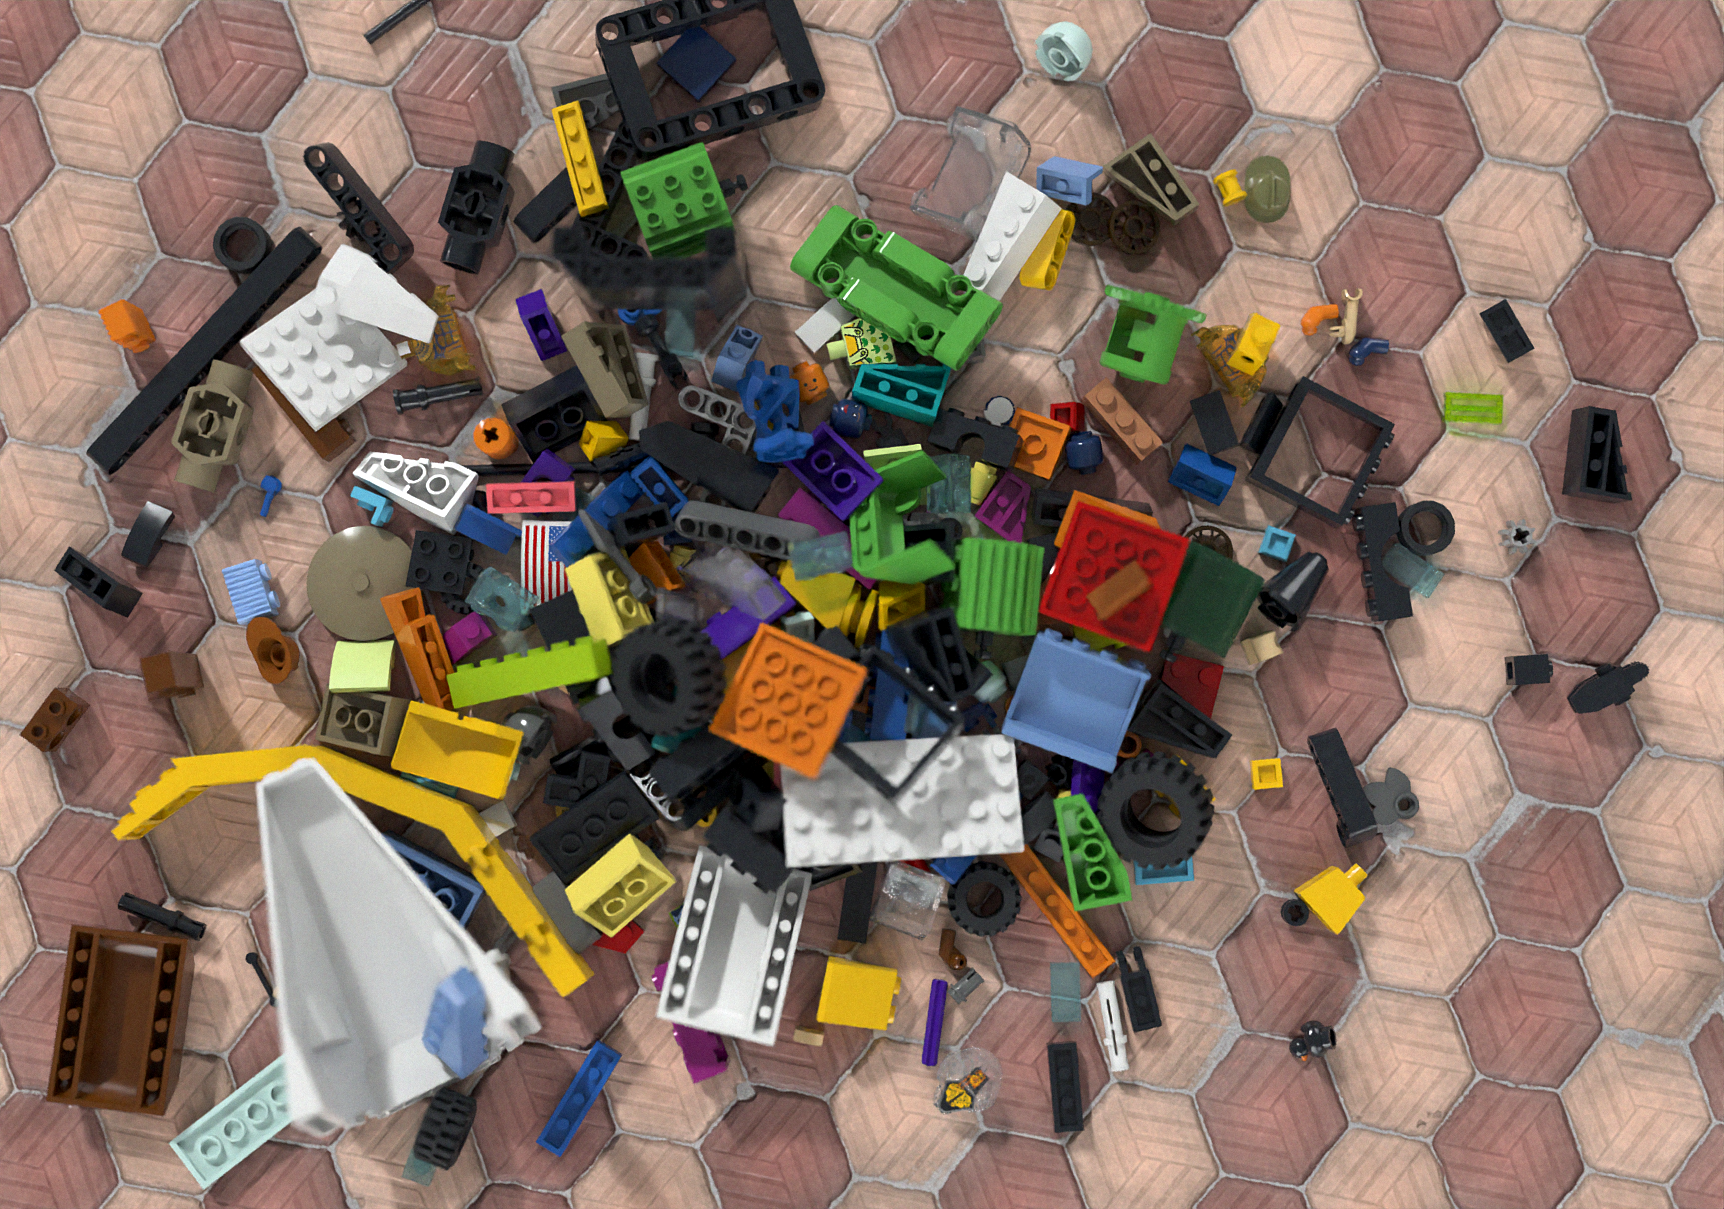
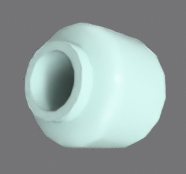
M986 660L981 663L993 676L981 687L974 697L981 703L988 701L994 703L1006 692L1007 677L992 661Z

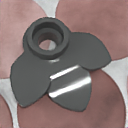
M1388 768L1385 782H1372L1363 787L1367 800L1375 806L1372 812L1378 824L1390 825L1399 818L1410 819L1419 810V800L1411 792L1409 778L1396 768ZM1403 799L1408 802V807L1405 810L1399 807V803Z

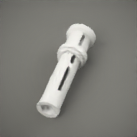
M634 353L649 405L631 415L629 440L640 441L639 430L647 428L651 388L656 385V380L654 379L655 361H658L659 356L647 353Z

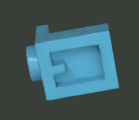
M354 486L350 496L358 499V506L370 511L377 507L371 524L382 527L384 522L388 523L394 510L391 507L393 501Z

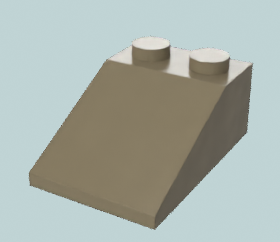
M327 683L315 740L377 755L394 757L409 704L413 700L375 692L331 693L329 683Z

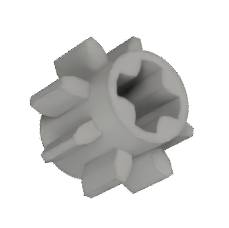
M1524 519L1519 520L1517 526L1514 521H1507L1506 526L1508 529L1498 531V534L1502 535V542L1498 545L1509 548L1508 554L1510 555L1515 554L1517 548L1521 554L1527 553L1528 548L1526 545L1536 543V540L1532 539V532L1535 531V528L1525 526L1526 520ZM1519 533L1521 537L1514 541L1513 536Z

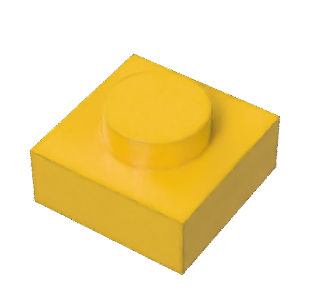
M1280 758L1249 761L1253 790L1283 787Z

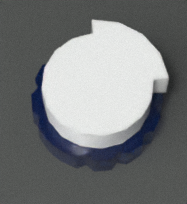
M997 396L996 398L992 397L986 403L983 413L985 419L992 422L991 426L1001 428L1002 425L1007 426L1010 424L1015 414V408L1009 398Z

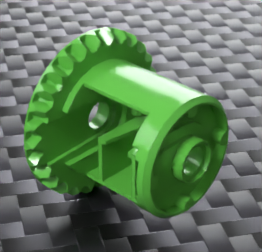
M1106 285V295L1118 299V304L1120 305L1106 349L1102 351L1099 360L1100 365L1119 371V376L1144 383L1146 379L1166 385L1170 380L1172 373L1170 370L1185 324L1188 323V320L1201 324L1205 322L1207 314L1171 303V299L1149 292H1145L1144 295L1116 286ZM1148 313L1156 316L1154 324L1145 322ZM1136 350L1145 353L1142 363L1133 360Z

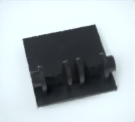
M416 530L405 587H419L424 590L463 595L469 560L472 561L474 558V549H471L473 539Z

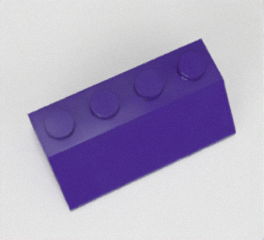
M767 576L753 586L755 592L748 597H745L744 594L740 595L729 604L732 609L724 615L719 611L706 621L709 626L701 632H707L713 638L711 642L714 646L717 645L719 647L721 660L754 638L761 622L770 626L796 606L794 600L775 577L771 580Z

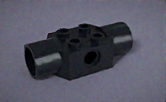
M477 140L469 165L454 167L438 220L440 226L448 233L440 258L442 264L465 273L477 275L480 272L486 249L499 246L515 195L514 189L507 181L515 155L511 150L495 143Z

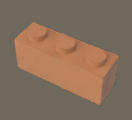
M1107 377L1082 398L1081 402L1136 465L1163 443Z

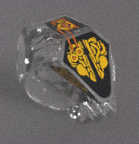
M977 1047L949 1053L942 1060L938 1069L937 1079L939 1086L935 1089L933 1105L943 1115L962 1110L975 1113L990 1108L995 1104L1003 1079V1070L999 1059L992 1052Z

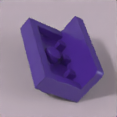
M1073 759L1071 796L1083 794L1097 818V814L1100 811L1097 808V803L1102 795L1101 790L1104 787L1105 770Z

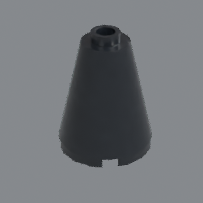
M1306 552L1257 587L1252 593V600L1258 599L1260 603L1257 607L1258 610L1278 627L1284 628L1285 625L1292 627L1290 631L1298 630L1302 626L1329 571L1326 558L1317 552Z

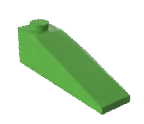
M1078 794L1053 799L1074 910L1079 911L1132 901L1127 870L1084 795Z

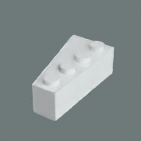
M1006 171L964 276L970 279L973 287L1000 301L1062 208L1047 195Z

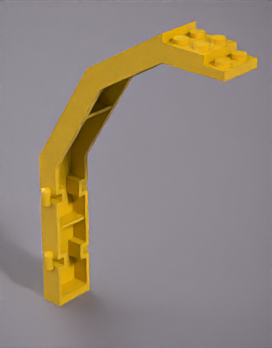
M300 745L171 758L177 768L172 767L159 776L161 780L155 785H147L135 794L137 798L129 803L134 812H130L119 819V826L112 830L118 840L140 839L211 786L263 781L266 775L272 772H283L292 768L291 765L298 760L314 758L342 791L442 830L462 859L468 862L474 870L472 871L516 934L528 945L529 952L562 998L595 975L582 955L575 952L567 943L536 897L530 883L509 854L501 848L499 840L473 805L324 746Z

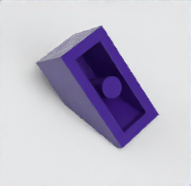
M540 289L515 299L520 318L541 362L567 352V347L561 337L558 324L543 290Z

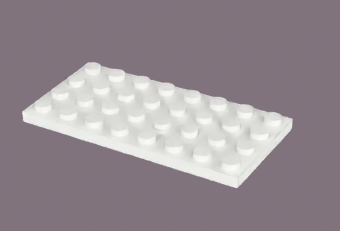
M1005 734L955 737L895 807L830 752L816 780L780 764L782 794L787 799L783 812L787 867L1017 853L1024 851L1014 737ZM939 738L845 744L894 785L898 786Z

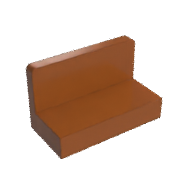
M1133 561L1086 597L1099 613L1097 617L1100 620H1107L1148 590L1153 584L1139 564Z

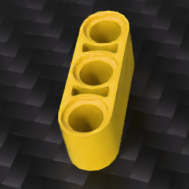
M1060 210L1021 268L1020 283L1022 286L1047 291L1054 288L1074 230L1075 215L1073 212Z

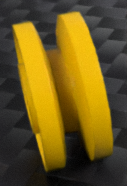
M854 584L839 629L846 637H848L849 633L855 634L854 647L859 649L860 645L864 644L875 614L879 591L872 590L867 600L864 601L861 600L862 586Z

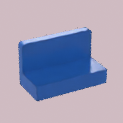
M1186 443L1177 464L1169 476L1168 483L1220 506L1232 486L1237 467Z
M467 503L453 528L507 555L516 535L522 537V530Z

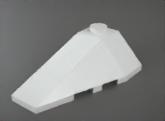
M341 244L320 275L313 303L337 314L419 341L431 343L439 316L417 296L407 292L396 282L397 279L392 274H387L376 264L377 261L370 255L348 245Z
M370 451L353 472L356 478L431 525L452 535L456 533V530L453 528L465 504L467 503L472 506L479 477L476 472L455 462L433 463L425 458H420L419 461L403 459L401 455Z

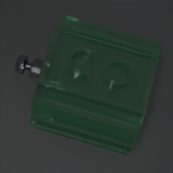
M1191 540L1160 625L1161 628L1170 632L1165 642L1169 647L1167 650H1161L1160 657L1169 662H1175L1177 657L1173 654L1174 651H1181L1185 641H1188L1225 659L1265 579L1257 575L1256 572Z

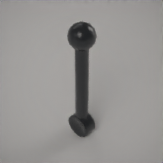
M255 952L248 953L245 958L246 962L254 967L270 997V1005L278 1007V1000L273 996V990L257 962L258 954Z

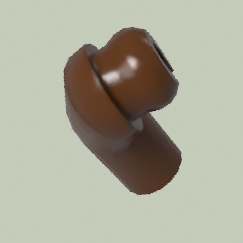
M942 928L939 946L940 958L952 970L964 969L967 965V959L954 946L956 930Z

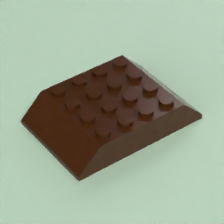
M77 924L71 925L46 1102L165 1116L178 1084L195 968L190 939Z

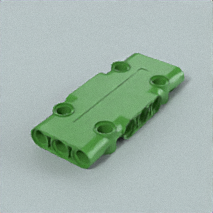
M834 205L827 212L797 251L790 264L792 272L819 287L826 297L837 298L838 303L850 313L898 342L905 343L907 341L911 343L920 354L924 356L930 355L955 371H958L997 320L1003 308V303L973 287L970 279L966 276L955 275L954 271L943 261L894 232L887 231L885 234L877 230L876 224L872 220L859 219L838 205ZM863 235H871L867 239L860 238ZM831 278H837V279H838V280H837L836 282H834V283H828V282H827V281H828L829 279H831ZM959 290L966 292L961 296L954 295ZM924 335L933 336L930 340L923 341L920 339Z

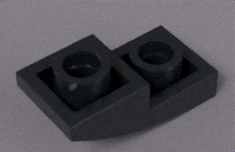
M147 501L127 537L121 553L122 558L148 568L163 546L160 539L175 519L174 513Z

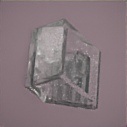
M891 861L876 894L868 920L923 940L930 934L947 880L900 861Z

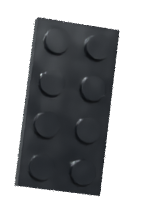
M624 770L532 834L530 842L566 884L599 861L627 835L635 836L658 820L659 813Z

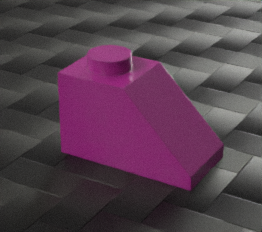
M475 610L453 625L442 635L452 667L498 636L483 612Z

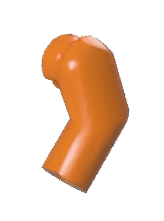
M1319 305L1309 308L1301 319L1302 333L1314 335L1317 333V326L1322 320L1338 318V305Z

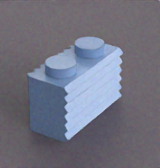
M252 559L222 569L223 578L225 579L239 625H248L253 618L261 616L271 618L279 615L277 608L280 607V601L277 593L270 589L268 580H271L272 576L266 563L263 564L262 560Z

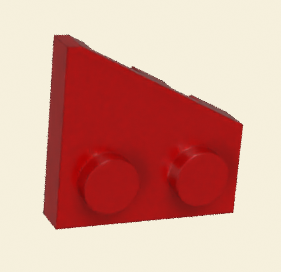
M1173 653L1177 659L1175 662L1164 661L1160 680L1181 698L1211 719L1224 666Z

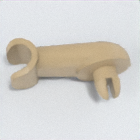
M1347 289L1342 290V302L1346 305L1344 319L1341 326H1334L1329 331L1334 332L1330 333V336L1334 338L1341 337L1343 344H1350L1355 338L1358 303L1363 293L1362 289L1355 290V298L1349 296Z

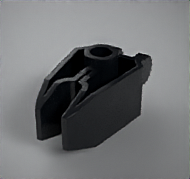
M1638 661L1630 662L1631 664H1626L1623 667L1616 664L1612 665L1611 662L1603 664L1595 669L1596 674L1578 683L1567 696V699L1575 713L1578 714L1598 712L1613 703L1615 706L1623 704L1630 700V695L1635 692L1633 685L1642 681L1643 678L1645 679L1650 674L1648 666H1646L1647 664Z

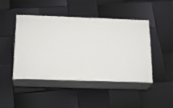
M832 298L796 330L795 334L815 354L841 331L842 325L851 322L856 316L844 309L838 303L837 298Z

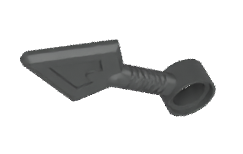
M580 509L578 515L597 548L608 554L622 573L625 574L630 581L629 587L633 596L641 604H646L655 598L658 592L650 578L643 574L639 575L616 547L612 534L585 510Z

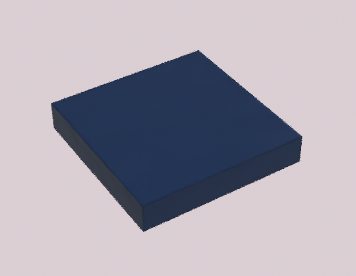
M699 26L685 30L684 34L675 41L656 64L697 102H700L737 60Z

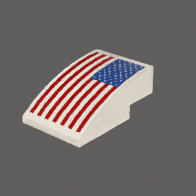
M523 520L521 545L522 612L531 613V608L573 590L569 584V578L565 570L566 566L548 546L572 521Z

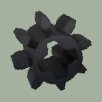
M1057 754L1051 757L1053 763L1045 766V769L1048 770V781L1056 785L1057 790L1064 786L1070 789L1072 785L1073 759Z

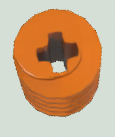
M486 418L475 427L473 436L476 446L491 458L497 460L505 459L517 451L519 445L518 438L512 428L501 419ZM495 436L499 438L497 441L493 440Z

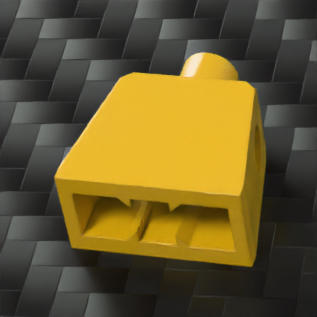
M1356 863L1345 873L1336 866H1330L1296 888L1294 893L1330 932L1338 935L1364 902L1366 897L1357 886L1368 875Z

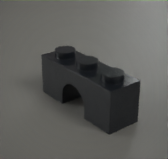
M949 408L948 411L939 409L927 440L932 447L959 455L963 444L967 440L980 438L984 440L985 444L981 460L986 465L1010 473L1013 472L1024 442L1021 436L1018 435V430L1006 425H1002L1001 429L991 426V421L978 416L974 420L964 417V412L954 408Z
M606 676L577 694L580 706L576 709L585 723L588 721L594 726L592 731L599 743L605 742L608 745L609 749L607 752L616 765L621 763L624 769L628 771L654 755L656 750L651 747L652 739L643 730V727H638L633 722L623 726L613 724L614 719L624 713L621 709L623 705L620 700L617 701L615 696L617 690Z

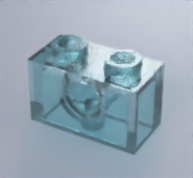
M490 566L481 572L465 602L470 604L476 613L487 615L495 620L497 626L501 629L516 632L523 626L531 612L530 609L535 606L539 597ZM496 596L504 599L506 607L498 605Z

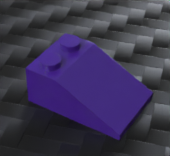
M822 421L811 433L814 444L806 449V457L783 461L782 463L844 522L884 479Z

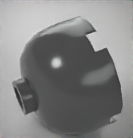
M527 705L519 708L514 713L510 712L505 717L502 723L503 726L524 732L516 760L528 765L530 762L527 759L530 757L536 759L542 753L554 733L549 728L551 722L557 724V716L539 706Z

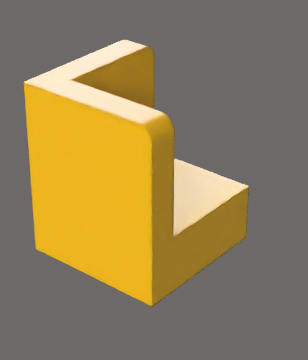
M587 421L579 441V446L588 459L593 461L595 458L615 452L618 447L622 446L625 448L629 438L616 421Z

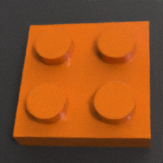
M1017 407L1010 427L1018 430V435L1021 436L1024 442L1014 468L1051 481L1072 428L1069 425Z

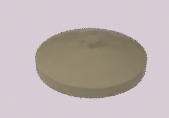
M373 526L348 528L330 537L315 553L307 574L308 599L317 618L329 630L347 639L372 641L393 635L394 631L380 598L413 589L405 587L412 548L396 534Z

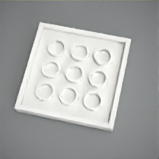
M315 289L240 340V346L316 432L407 366V361L403 356L399 355L397 349L376 326L337 314L313 303Z

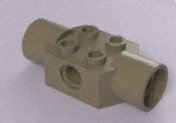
M213 360L206 384L189 387L171 441L183 454L174 481L215 493L223 466L237 464L254 409L245 401L253 372L226 362Z

